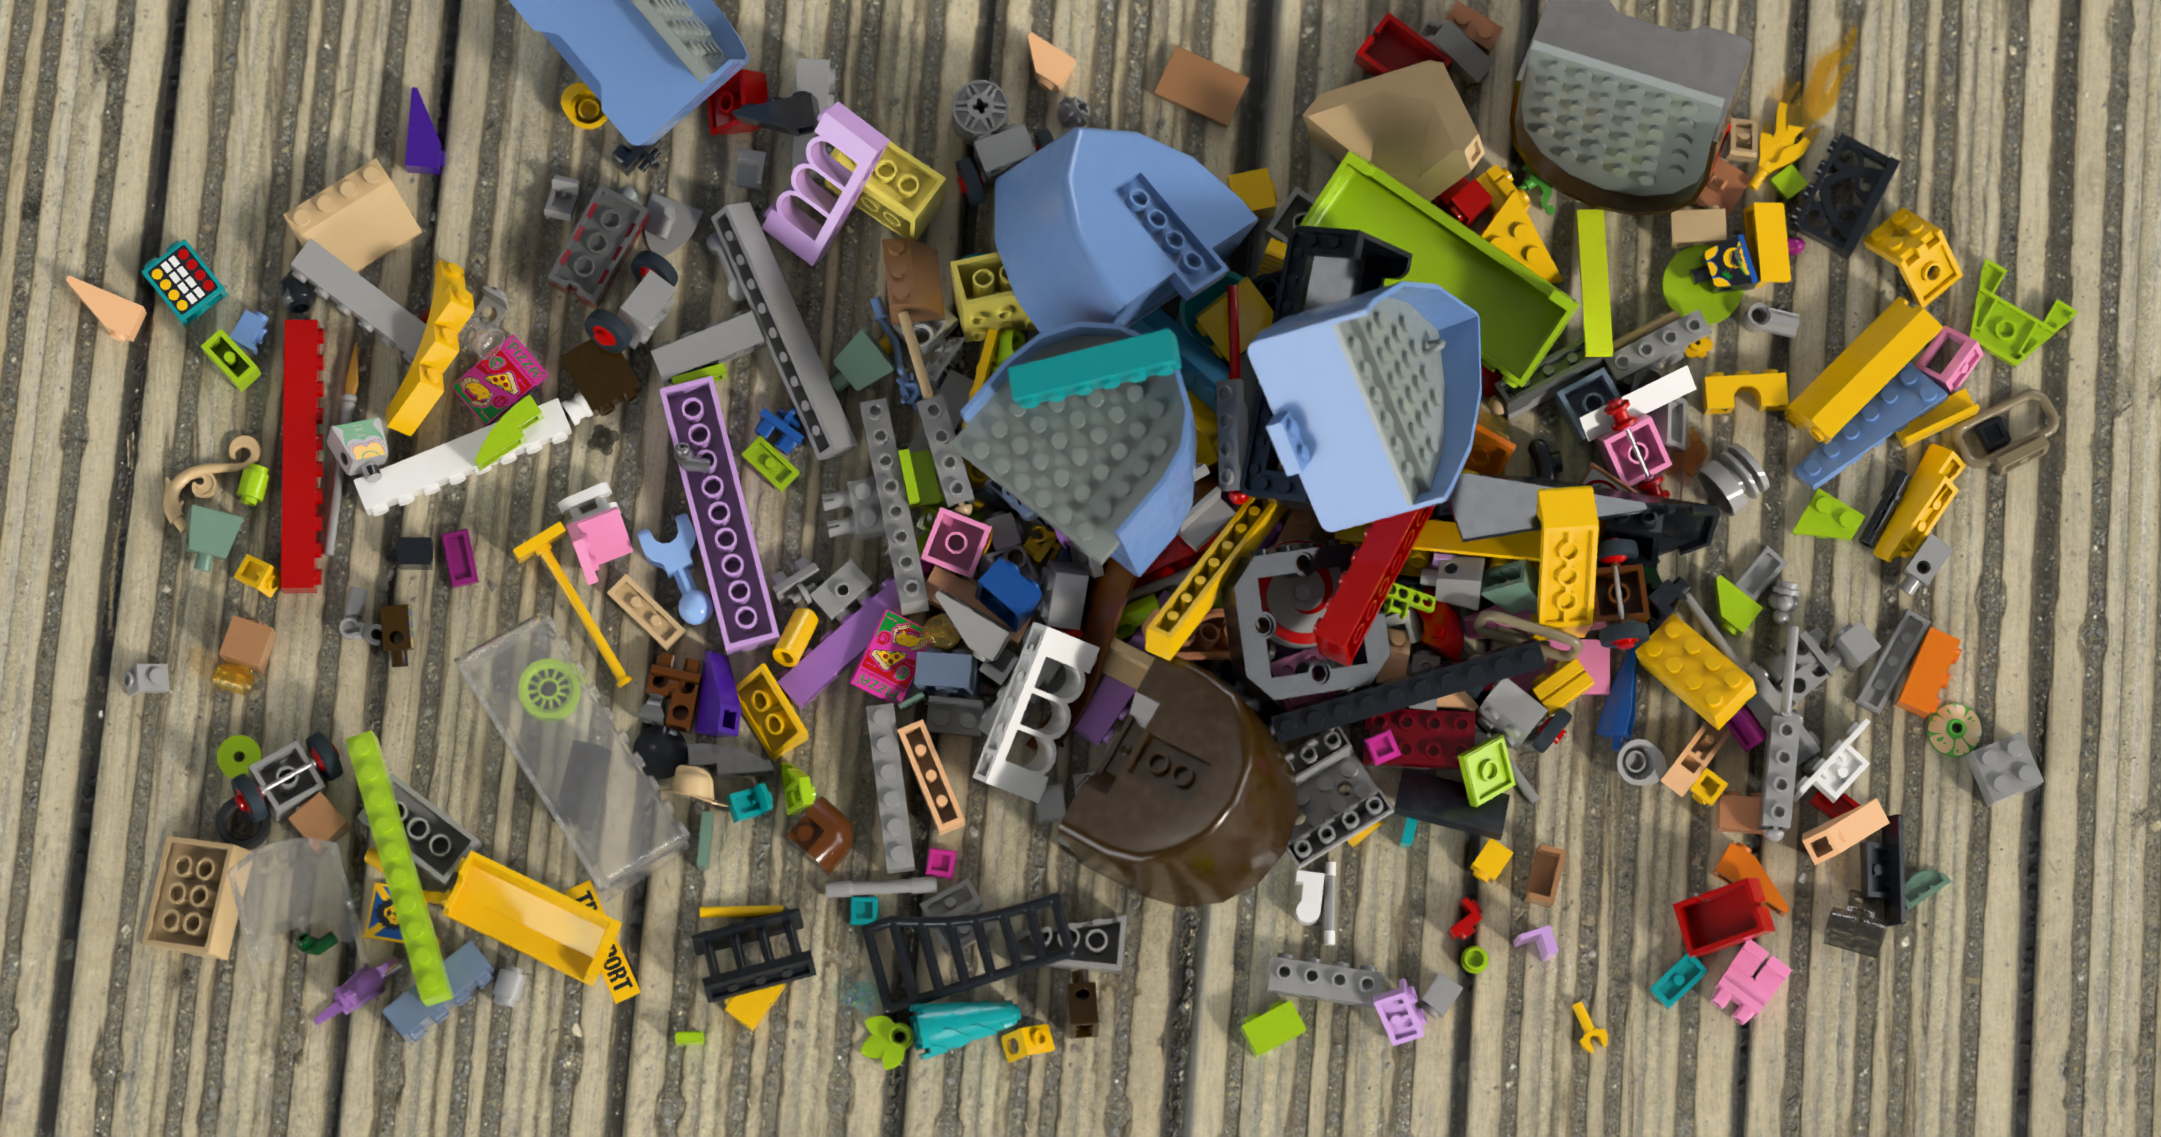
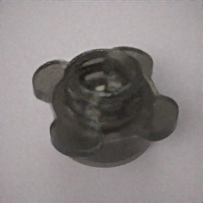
M601 424L596 425L592 438L588 440L587 445L589 449H597L605 456L611 455L615 441L619 440V434L617 431H611ZM601 438H605L606 441L601 442Z

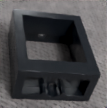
M1651 508L1649 513L1607 519L1605 540L1610 538L1631 539L1637 543L1638 557L1623 564H1643V567L1657 568L1665 510ZM1613 530L1654 536V538L1613 533Z

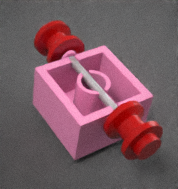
M1622 397L1611 399L1607 402L1604 413L1605 415H1612L1614 422L1611 424L1612 431L1594 439L1609 473L1630 487L1638 483V490H1645L1647 495L1669 498V490H1662L1660 485L1664 480L1662 474L1656 473L1671 466L1672 463L1652 417L1646 414L1639 417L1629 415L1627 410L1631 405L1629 399H1622Z

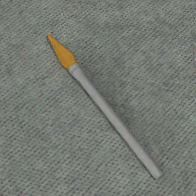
M357 342L354 345L344 381V394L341 396L343 402H341L340 425L352 422L355 402L357 401L356 391L359 384ZM335 459L323 555L334 556L345 474L337 459Z

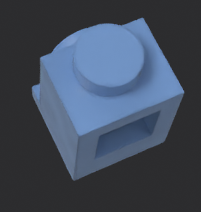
M245 310L230 338L239 348L257 356L259 353L256 347L257 344H262L268 335L267 322L269 318L257 310L254 313Z

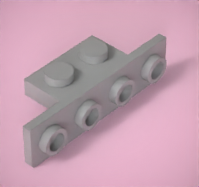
M1695 310L1615 351L1612 357H1605L1604 361L1616 382L1624 379L1627 375H1632L1645 369L1658 372L1661 369V365L1667 362L1674 364L1684 358L1683 354H1685L1688 345L1706 337L1712 331L1700 310Z

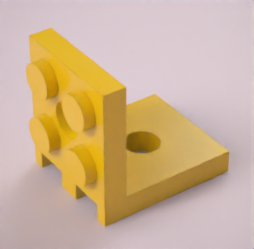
M1904 207L1895 212L1863 239L1866 248L1898 266L1916 305L1923 308L1963 276L1942 230ZM1932 266H1934V270L1931 273V275L1927 276L1928 270Z

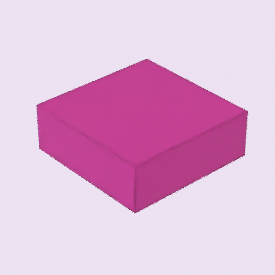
M1390 729L1364 740L1374 766L1401 756Z
M929 847L925 876H936L937 878L953 880L957 851Z

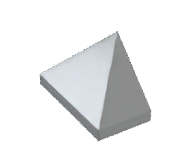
M1679 397L1655 409L1650 416L1663 444L1683 452L1686 451L1687 400Z

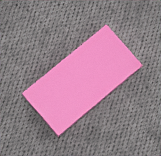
M1580 639L1583 643V650L1577 659L1595 683L1591 689L1582 695L1610 694V648L1602 647L1600 640ZM1546 640L1550 641V647L1569 650L1571 648L1570 645L1555 640ZM1547 657L1545 662L1546 668L1508 679L1529 694V690L1533 687L1531 682L1543 673L1549 676L1556 670L1553 666L1560 661Z

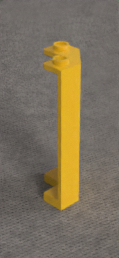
M1899 296L1786 408L1783 413L1786 415V421L1794 429L1799 428L1801 431L1808 427L1810 429L1809 433L1814 439L1828 444L1930 340L1932 341L1939 334L1943 326L1923 307L1916 305L1914 308H1911L1907 305L1908 301Z
M472 850L467 858L461 857L455 869V872L459 873L457 883L453 890L447 889L441 901V904L444 905L442 915L594 987L607 961L610 949L617 939L622 922Z

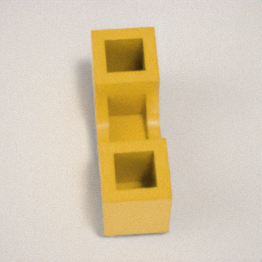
M1777 369L1764 370L1762 374H1751V371L1735 372V375L1724 376L1723 372L1709 373L1708 377H1704L1701 382L1704 415L1731 413L1735 407L1734 395L1742 391L1748 392L1755 397L1758 412L1783 411L1789 405L1786 372L1778 373Z

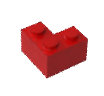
M1463 177L1430 202L1438 208H1442L1444 212L1470 228L1488 213L1493 197L1476 179L1469 182Z

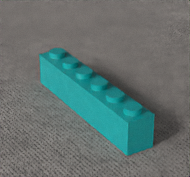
M1168 328L1009 367L1008 374L1012 399L1020 407L1029 409L1039 406V403L1045 401H1063L1066 399V396L1074 394L1080 396L1088 395L1093 390L1099 388L1113 389L1123 382H1142L1148 376L1156 374L1159 376L1170 375L1174 370L1181 369L1182 367L1177 337Z

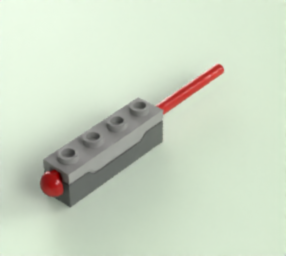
M1228 285L1230 372L1228 380L1216 381L1219 488L1221 491L1230 492L1228 496L1232 503L1241 505L1249 499V496L1241 491L1240 480L1259 389V380L1241 379L1238 285Z

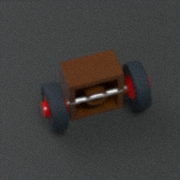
M1610 538L1598 542L1596 565L1609 567L1596 568L1593 625L1590 630H1600V644L1606 648L1629 649L1647 642L1650 638L1649 628L1646 624L1650 618L1643 564L1620 566V564L1632 561L1638 557L1637 543L1631 539Z

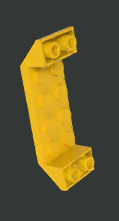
M1592 485L1538 489L1536 515L1542 523L1537 614H1531L1530 621L1572 634L1577 638H1584L1593 625L1599 531L1594 490ZM1532 633L1529 635V639L1537 637L1539 641L1551 640Z

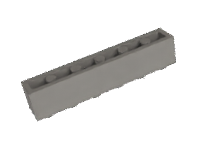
M310 238L291 262L290 268L293 270L291 274L302 283L310 282L315 286V293L325 300L330 297L338 303L335 307L346 316L353 314L359 319L358 324L369 333L373 330L382 336L380 338L382 343L391 349H394L396 346L404 352L402 357L412 364L422 340L426 324Z
M894 703L867 706L866 713L887 875L915 871Z

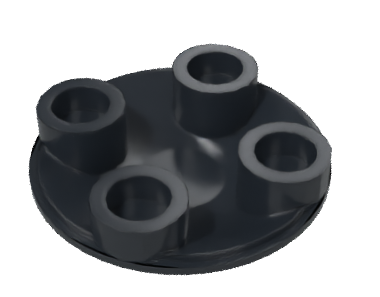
M655 725L645 729L636 738L633 746V759L637 768L642 774L652 779L662 780L673 777L676 768L679 765H685L688 758V747L684 737L679 731L672 727H666V725Z

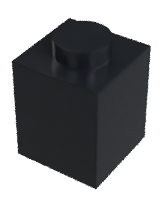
M398 537V545H393V562H397L400 570H433L434 543L432 538Z

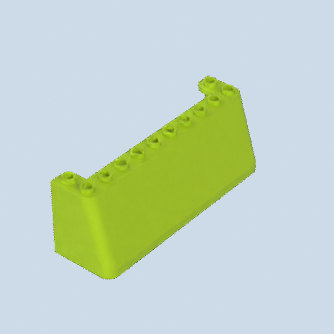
M1349 151L1299 225L1361 230L1412 253L1413 256L1408 274L1400 280L1385 279L1383 287L1402 281L1437 284L1474 309L1480 318L1481 358L1483 359L1481 364L1492 372L1498 369L1504 375L1501 380L1513 388H1517L1518 385L1521 387L1525 386L1581 305L1556 286L1356 152Z

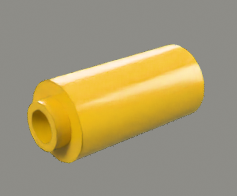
M797 608L793 611L772 653L774 659L781 665L795 667L805 651L819 623L818 617L811 609Z

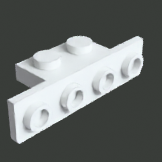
M1867 718L1861 725L1855 722L1845 733L1848 738L1844 743L1839 739L1828 751L1831 756L1827 761L1822 757L1811 769L1814 774L1810 778L1804 776L1794 787L1797 790L1793 797L1795 803L1812 785L1834 803L1870 765L1862 755L1850 746L1869 725L1870 721Z

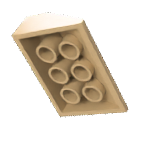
M377 158L283 214L287 224L302 247L311 238L356 273L422 233V230Z
M167 836L142 945L201 957L228 960L253 852L234 844Z

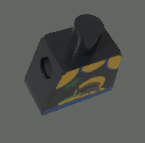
M1743 234L1706 250L1700 258L1702 266L1689 270L1693 285L1708 282L1712 294L1755 289L1759 282Z

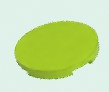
M1704 245L1693 246L1682 250L1669 262L1662 278V294L1669 308L1672 311L1676 310L1680 318L1695 310H1700L1708 326H1712L1734 313L1742 299L1743 291L1712 294L1708 282L1693 285L1689 270L1701 267L1700 258L1703 252L1713 248Z

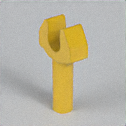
M1582 1001L1572 1005L1584 1030L1583 1038L1579 1040L1581 1047L1592 1054L1594 1049L1590 1043V1038L1595 1036L1599 1039L1602 1047L1605 1048L1608 1041L1606 1030L1593 1026Z

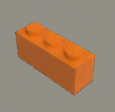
M1930 627L1925 632L1895 702V706L1924 719L1930 712L1933 714L1936 712L1941 700L1937 697L1940 688H1946L1951 674L1948 673L1950 664H1956L1962 651L1958 648L1960 639L1933 627Z

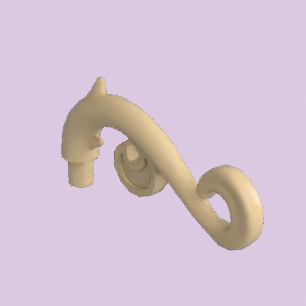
M240 435L235 437L230 443L229 456L232 460H236V453L240 448H247L250 451V457L243 463L200 464L182 471L172 481L168 477L165 478L164 513L170 524H174L181 534L186 532L187 522L183 518L184 513L181 511L184 501L179 502V495L185 485L194 479L202 478L204 480L202 485H198L196 482L192 483V493L196 498L202 500L212 497L217 490V481L213 474L242 471L247 469L249 463H258L261 457V448L255 438L249 435Z

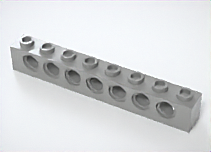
M881 398L860 402L861 418L901 613L903 616L929 611L928 596L887 399Z

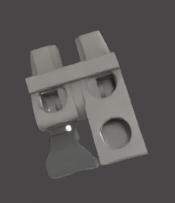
M1820 627L1808 633L1804 631L1798 637L1797 671L1794 678L1792 707L1831 676L1844 658L1835 647L1826 654L1820 649L1819 645L1828 639ZM1787 645L1781 649L1783 654L1778 657H1769L1761 663L1769 673V680L1774 686L1784 677ZM1783 682L1778 686V688H1780L1781 690L1783 688Z

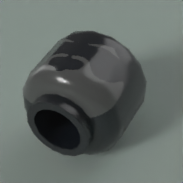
M289 272L279 282L281 303L293 313L307 312L316 302L315 286L308 281L305 283L300 282L291 274L292 272Z

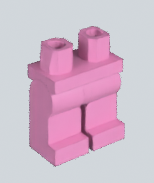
M1753 940L1744 942L1720 980L1714 986L1716 990L1710 1000L1711 1003L1720 1009H1723L1729 1000L1736 1003L1738 1008L1731 1017L1741 1025H1744L1749 1019L1759 1014L1792 971V969L1772 955L1753 978V974L1769 954V952Z

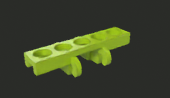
M1394 583L1385 599L1384 613L1389 614L1391 611L1400 614L1399 617L1402 620L1408 616L1409 607L1432 613L1435 608L1436 597L1417 591L1414 587L1410 586L1408 588ZM1400 589L1405 590L1407 594L1405 599L1399 596ZM1414 597L1419 598L1418 603L1413 602ZM1394 599L1404 602L1401 604V608L1392 606ZM1423 600L1431 602L1430 607H1426Z

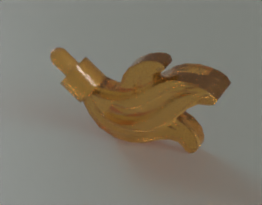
M1693 426L1689 428L1691 433L1689 435L1690 448L1683 452L1677 450L1669 457L1670 460L1673 458L1677 459L1671 462L1672 465L1667 468V476H1670L1676 470L1685 468L1686 474L1693 477L1695 476V467L1706 458L1708 447L1701 440L1699 432L1696 433Z

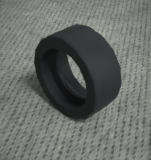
M233 797L225 802L218 811L216 818L217 832L225 843L234 844L247 850L255 849L269 835L271 827L270 816L268 814L266 818L260 821L259 829L254 836L243 840L235 838L227 828L229 815L232 811L239 808Z

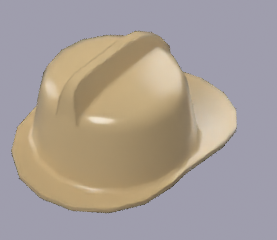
M679 765L676 768L670 789H663L665 792L689 795L716 805L728 807L727 804L714 799L713 779L706 770L700 767Z

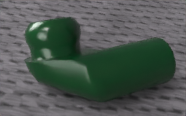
M332 930L320 939L308 936L307 933H301L296 937L298 949L303 953L315 956L321 955L339 942Z

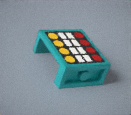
M186 239L181 242L176 241L166 249L164 255L159 259L155 257L148 261L144 266L145 269L141 271L147 282L154 287L184 328L228 295L223 285Z

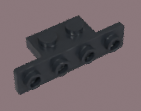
M1901 814L1887 816L1889 824L1882 827V843L1868 841L1860 843L1861 898L1884 899V921L1886 927L1906 923L1904 825Z

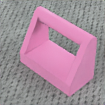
M1944 325L1914 366L1945 392L1952 395L1956 393L1984 354L1978 341ZM1950 338L1959 344L1961 348L1944 371L1939 374L1927 368L1947 339Z

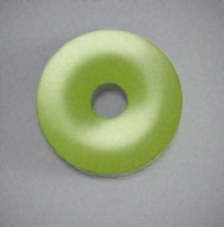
M234 735L227 738L220 745L217 752V762L220 769L231 779L243 773L248 775V767L263 759L259 745L252 738L245 735ZM239 753L245 755L242 762L235 761V756Z

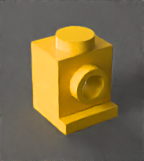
M1706 767L1689 791L1693 793L1692 797L1702 805L1707 803L1709 806H1712L1728 783Z

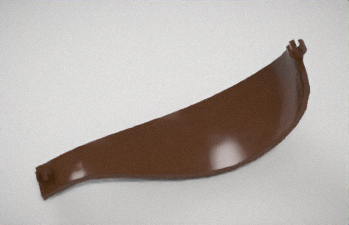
M1210 472L1194 482L1192 507L1216 486L1219 487V472ZM1111 556L1102 564L1103 576L1093 578L1088 575L1089 579L1080 626L1084 635L1078 639L1100 649L1097 654V661L1092 667L1090 674L1084 672V690L1075 701L1068 703L1071 712L1070 725L1061 737L1053 740L1056 748L1057 746L1064 747L1063 741L1078 724L1090 703L1124 607L1138 579L1137 576L1128 571ZM1052 713L1047 717V719L1042 723V725L1038 729H1041L1048 724V722L1051 719ZM1032 736L1025 745L1037 752L1038 744L1035 737Z

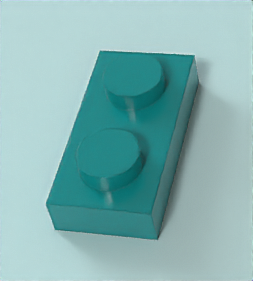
M1687 953L1649 991L1668 1010L1708 970L1696 957H1689Z

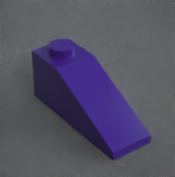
M412 87L405 167L408 173L440 175L441 166L446 165V150H442L440 140L418 88Z

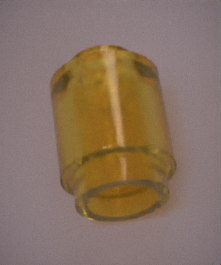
M227 662L224 665L218 663L214 671L212 684L218 686V689L245 695L247 690L252 691L255 675H252L251 668Z

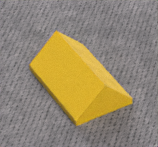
M765 663L757 667L736 685L741 711L772 761L809 739L806 728Z

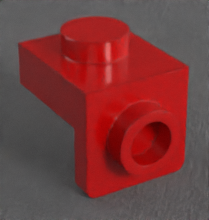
M1465 897L1460 901V905L1468 916L1447 931L1453 941L1459 937L1463 941L1476 932L1473 927L1483 919L1480 915L1483 912L1474 899L1470 901Z

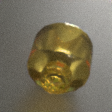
M939 614L929 618L922 630L924 642L930 648L942 649V651L954 647L961 638L960 633L947 614Z

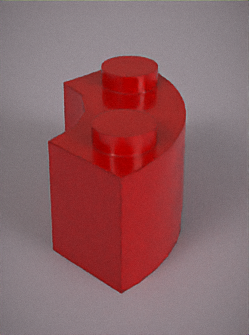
M1426 586L1423 593L1435 597L1436 591ZM1423 600L1424 605L1430 607L1431 602ZM1437 600L1432 613L1414 608L1413 610L1424 621V633L1421 641L1436 655L1452 661L1458 660L1464 644V631L1461 627V617L1450 604Z

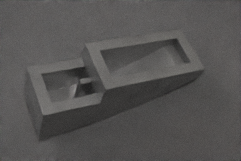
M707 743L688 744L689 766L703 769L717 768L719 779L774 774L773 764L743 750Z

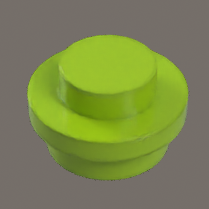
M1470 946L1461 955L1462 967L1471 974L1481 973L1486 969L1489 962L1487 952L1479 946Z

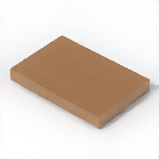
M1176 46L1155 89L1154 96L1227 128L1250 78Z

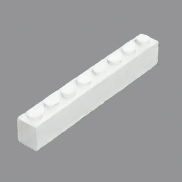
M556 398L538 406L542 412L543 419L522 431L526 439L524 444L481 471L477 468L475 459L483 442L497 423L380 469L381 479L374 483H368L364 476L353 480L368 516L371 514L374 516L382 515L389 511V507L398 503L400 506L407 505L415 500L414 497L423 493L426 496L432 495L440 491L441 486L448 483L451 485L459 484L466 480V476L475 472L476 475L484 474L492 469L491 466L500 462L502 465L509 464L515 461L518 455L525 452L527 454L536 453L543 448L542 445L547 443L558 444L567 440V435L572 434L559 399Z

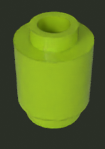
M249 463L247 469L243 470L236 493L241 498V503L256 506L257 503L263 502L270 479L268 468Z

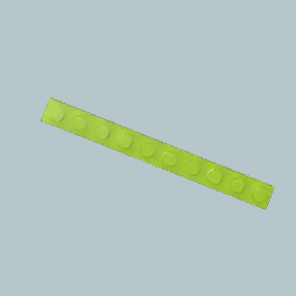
M372 730L346 738L345 741L421 1001L428 1007L453 999L454 996L379 740Z

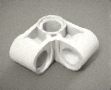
M945 307V320L912 323L916 337L922 334L929 337L925 343H918L922 355L931 352L942 338L951 334L959 323V320ZM889 317L887 322L892 331L897 334L899 339L906 343L901 324L891 325Z

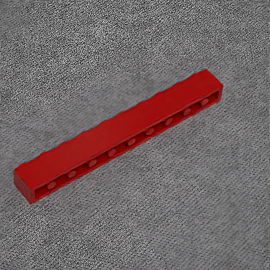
M318 319L285 320L281 536V589L284 594L317 593V585H322V569H317L318 558H322L323 554L322 542H318V531L323 530V517L318 515V504H323V488L318 487L319 478H323L324 473L323 461H319V451L324 450V436L319 434V424H324V408H320V397H324L325 387L324 381H320V371L325 370V356L320 354V344H325V328H321Z

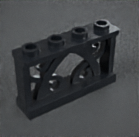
M1842 132L1839 139L1833 137L1826 150L1831 153L1827 162L1821 160L1814 173L1819 176L1815 184H1808L1802 196L1806 201L1803 207L1797 205L1790 220L1794 222L1791 230L1797 231L1839 253V256L1848 260L1901 161L1888 157ZM1845 150L1853 151L1858 158V166L1852 168L1853 161L1849 156L1847 163H1841L1839 161L1840 153ZM1864 158L1884 167V169L1863 167ZM1833 164L1837 172L1825 177L1830 166ZM1855 178L1854 190L1857 197L1865 203L1864 207L1849 205L1841 208L1836 213L1831 202L1829 187L1840 181ZM1860 178H1864L1863 184H1870L1871 189L1869 191L1861 190ZM1819 189V197L1821 203H1811ZM1814 210L1819 214V217L1814 221H1822L1826 217L1829 222L1823 227L1815 228L1808 223L1807 215L1810 211ZM1851 212L1854 215V221H1847L1846 216L1841 221L1840 217L1844 213ZM1833 227L1845 240V243L1825 234V232Z

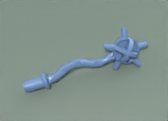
M875 297L870 300L876 316L874 321L880 322L881 328L890 339L894 348L896 368L901 377L896 379V382L900 385L898 390L901 396L900 402L912 405L915 412H917V402L923 397L919 383L914 380L913 373H909V376L907 375L903 366L900 342L887 322L890 315L886 314L881 297Z

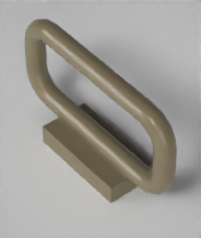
M2029 389L1961 421L1952 431V442L1966 465L1975 469H1983L1995 464L1994 469L2000 477L2047 454L2050 445L2047 438L2058 429L2059 416L2050 399L2043 392ZM2029 400L2037 401L2048 417L2049 422L2044 428L1982 458L1974 457L1962 438L1967 430Z
M1483 611L1473 623L1476 633L1493 640L1490 651L1529 640V635L1499 625L1496 629L1485 626L1488 621L1501 623L1571 646L1569 650H1560L1550 647V641H1539L1545 662L1547 657L1558 661H1572L1583 650L1582 641L1572 634L1499 611Z

